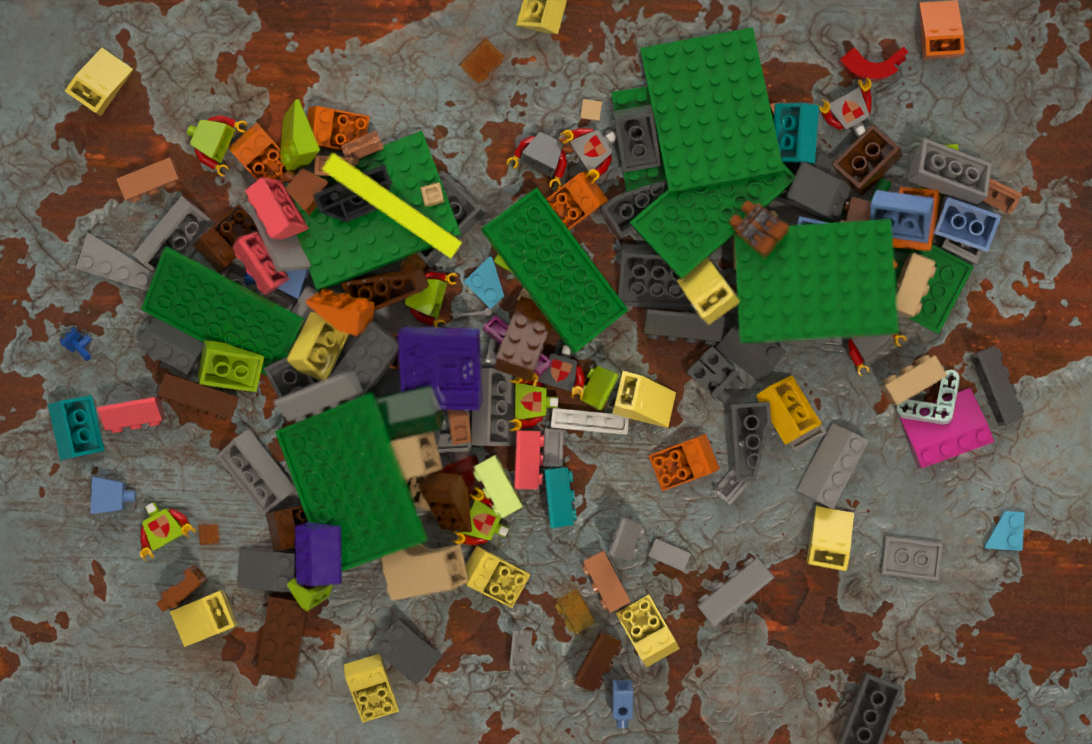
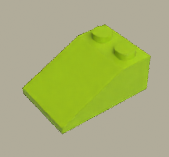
M299 99L293 102L283 116L280 155L281 162L285 165L287 171L308 167L320 151Z
M205 340L197 374L199 384L257 392L264 356L226 343Z
M598 365L595 369L591 368L587 376L590 380L587 386L584 385L583 399L581 401L601 410L619 375Z

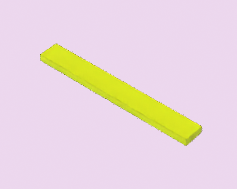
M332 153L322 168L326 173L449 258H452L462 242L336 154Z

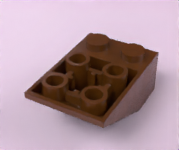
M238 204L204 233L193 246L218 273H221L237 258L232 248L237 240L254 232L259 234L254 220Z
M442 472L429 473L418 488L437 520L439 527L444 530L471 533L472 525L468 488L461 475Z
M302 506L266 513L273 550L278 551L296 547L295 527L308 522Z

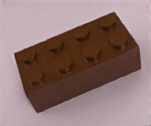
M520 297L495 363V370L528 381L533 379L553 327L532 299Z
M275 595L269 597L257 674L293 680L297 678L308 612L301 608L296 599Z

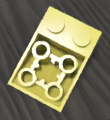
M101 48L75 75L65 92L101 116L134 69Z
M709 258L705 259L685 278L677 280L691 303L708 325L740 302Z
M623 371L612 414L668 428L676 392L641 375Z
M816 506L806 558L807 564L847 571L854 513Z
M477 545L465 565L469 580L468 583H465L466 586L513 608L531 575Z
M224 589L170 611L184 647L238 625Z
M650 595L643 597L616 613L646 668L680 649Z
M380 654L344 664L345 679L362 723L399 712L391 682Z

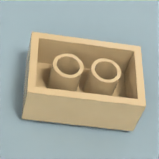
M914 253L907 256L896 283L898 315L906 318L913 317L915 314L918 315L922 306L920 303L921 297L925 296L929 289L927 282L929 278L934 276L936 267H934L935 261Z
M924 355L915 360L916 364L914 366L911 364L900 369L899 375H890L882 380L884 384L880 385V388L891 406L899 405L947 376L936 356Z

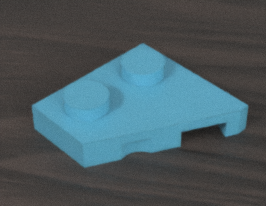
M490 256L464 282L492 309L504 297V293L493 259Z
M1003 511L990 538L984 544V548L1022 551L1025 512Z

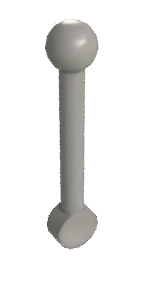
M486 308L483 311L462 314L453 313L452 318L458 320L461 317L482 314L489 316L492 310Z

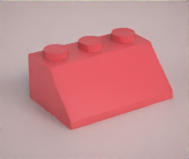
M261 177L245 190L248 195V201L255 207L257 217L264 223L267 228L266 232L271 238L283 240L308 229L306 222L286 191L282 181Z
M258 232L241 237L233 245L232 248L235 251L236 257L243 262L247 273L254 278L258 289L264 295L275 291L290 280L284 271H276Z
M160 397L97 407L104 429L111 430V433L123 432L122 428L130 427V430L142 428L141 424L149 423V427L161 425L160 421L165 420Z
M517 430L515 489H538V485H542L543 474H539V466H543V455L540 454V447H544V435H540L541 431Z

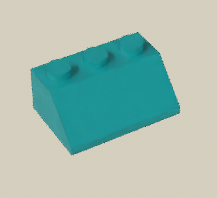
M775 103L774 127L782 162L815 163L819 105Z
M92 395L48 404L60 461L105 451Z
M568 467L545 469L550 527L557 528L574 525L573 521H577L576 509H572L571 502L575 501L574 490H570V482H573L572 471H568Z

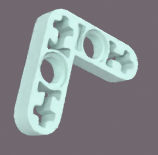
M954 370L945 371L947 376L941 379L937 404L907 399L897 405L898 415L905 419L942 425L950 423L953 418L959 388V374ZM950 376H953L954 380L952 381L951 388H949L948 379ZM950 393L953 398L951 401H944L942 395ZM905 405H908V409L911 410L903 412L902 408H904ZM914 406H917L916 415L913 413ZM921 408H928L930 414L922 416L919 411ZM933 409H936L935 418L933 417ZM943 411H946L947 415H949L945 416V419H942L940 415Z

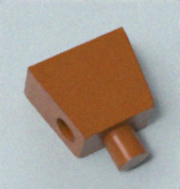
M301 169L297 175L289 170L283 177L289 183L286 191L309 216L317 207L313 194L331 186L326 180L305 169Z

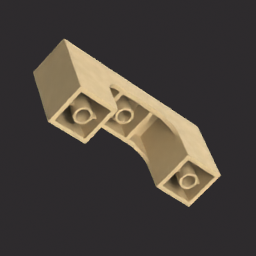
M434 432L391 441L406 484L411 477L425 475L442 469ZM420 543L381 557L382 571L386 578L387 592L390 595L391 601L448 591L469 582L460 544L431 549Z

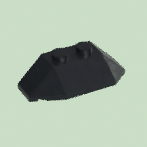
M385 164L362 172L389 191L392 180ZM341 182L313 194L320 213L344 222H349L378 209Z

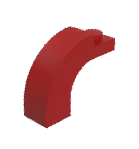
M903 46L888 60L874 63L866 60L854 47L837 63L846 73L858 80L867 82L866 77H868L871 82H878L888 79L899 71L895 64L897 66L902 64L906 60L905 55L908 51Z

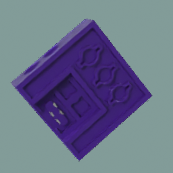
M403 327L398 334L401 392L431 385L441 409L479 410L483 403L480 329Z

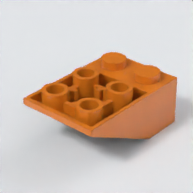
M958 0L920 2L922 60L961 58L965 54Z
M320 106L308 107L307 120L321 149L343 151L342 145L367 135L370 116Z
M258 123L254 124L228 147L257 181L261 177L285 181L283 177L287 170L281 162V149Z
M587 170L577 174L546 199L568 230L609 201L596 182L591 184L593 178L591 176L585 177L588 173Z
M900 187V194L934 198L933 218L928 243L893 238V248L931 251L940 207L939 190Z
M322 289L305 301L310 308L340 332L357 336L367 328L370 322H373L375 303L369 302L366 298H353L349 294L333 293L330 289Z
M706 433L649 455L662 491L709 475L720 469Z

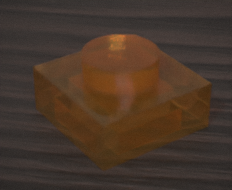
M417 254L406 257L399 266L403 270L420 268L423 270L427 264Z
M219 524L198 526L200 545L220 543Z

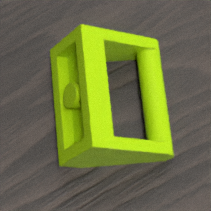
M295 577L287 583V586L301 608L308 612L330 596L333 584L318 585L308 591L296 583Z

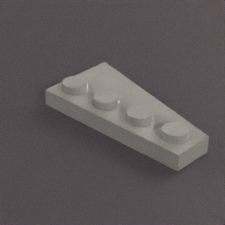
M87 232L76 269L148 291L155 274L154 272Z

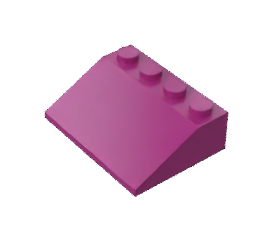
M971 388L957 393L952 421L946 425L905 419L899 416L918 468L933 465L994 442L988 423ZM949 395L942 399L944 401H951L953 396ZM937 400L932 401L930 403L937 404ZM921 408L919 413L922 416H927L930 414V410L928 408ZM933 409V417L935 418L936 409ZM946 411L940 414L942 419H945V416H949Z

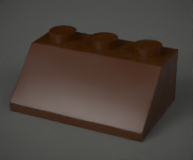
M872 124L832 166L852 189L860 196H863L902 157L899 146Z
M601 629L573 678L574 684L591 692H594L595 689L599 690L604 682L602 677L605 671L609 673L614 664L611 660L614 655L618 656L622 650L621 639Z

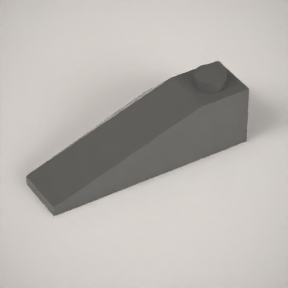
M665 179L617 195L601 206L603 219L611 232L620 238L631 232L634 228L630 225V222L668 190L667 180Z
M770 402L728 404L736 482L755 481L771 423Z

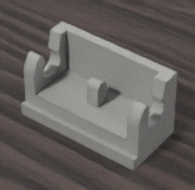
M946 237L943 238L939 246L940 249L971 265L977 264L983 251Z
M733 467L713 492L728 505H731L751 481L736 482L735 467Z
M513 629L510 670L522 669L526 671L529 669L532 642L531 630Z

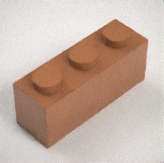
M170 157L117 178L125 201H131V203L141 201L142 197L148 194L149 196L160 193V189L165 187L167 189L174 188L181 181L175 163Z
M604 550L583 560L585 565L582 568L586 576L591 575L594 581L591 585L595 593L599 592L603 599L599 601L604 610L608 609L611 613L630 603Z

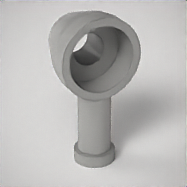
M492 338L484 355L482 368L495 369L496 357L498 355L495 353L497 342Z

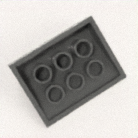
M442 170L439 176L462 235L456 237L460 240L485 214ZM435 247L416 253L430 268L445 255Z
M622 244L618 297L625 306L693 310L691 301L677 282L680 278L649 245Z

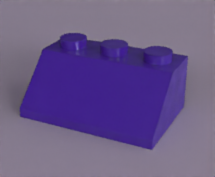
M313 522L296 526V583L310 586L341 584V526Z

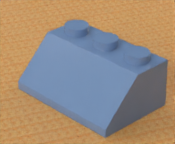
M876 190L871 202V220L891 219L892 238L928 243L933 218L934 198Z
M943 195L934 234L988 252L1001 215Z

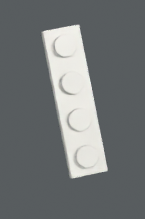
M553 408L551 428L627 435L629 418L608 413Z

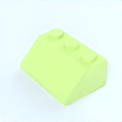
M497 455L474 467L476 471L473 473L478 482H483L485 486L483 491L488 499L491 498L494 502L492 508L497 516L501 515L503 518L524 506Z

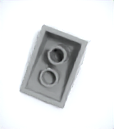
M620 516L608 549V554L612 557L630 561L631 557L635 558L638 547H636L637 540L642 539L645 531L642 528L643 524Z

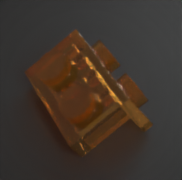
M484 38L458 65L473 81L480 83L489 77V73L493 69L498 68L502 64V59L505 56L487 38Z

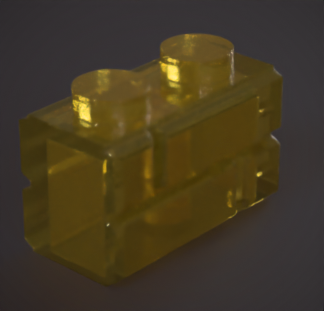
M576 588L556 599L558 604L555 607L560 615L564 613L567 619L564 623L569 632L574 631L577 634L595 623Z

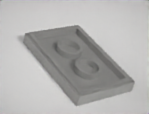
M885 536L881 574L939 581L943 543Z

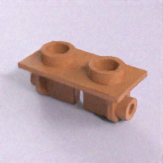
M377 131L341 146L345 157L361 159L384 149Z

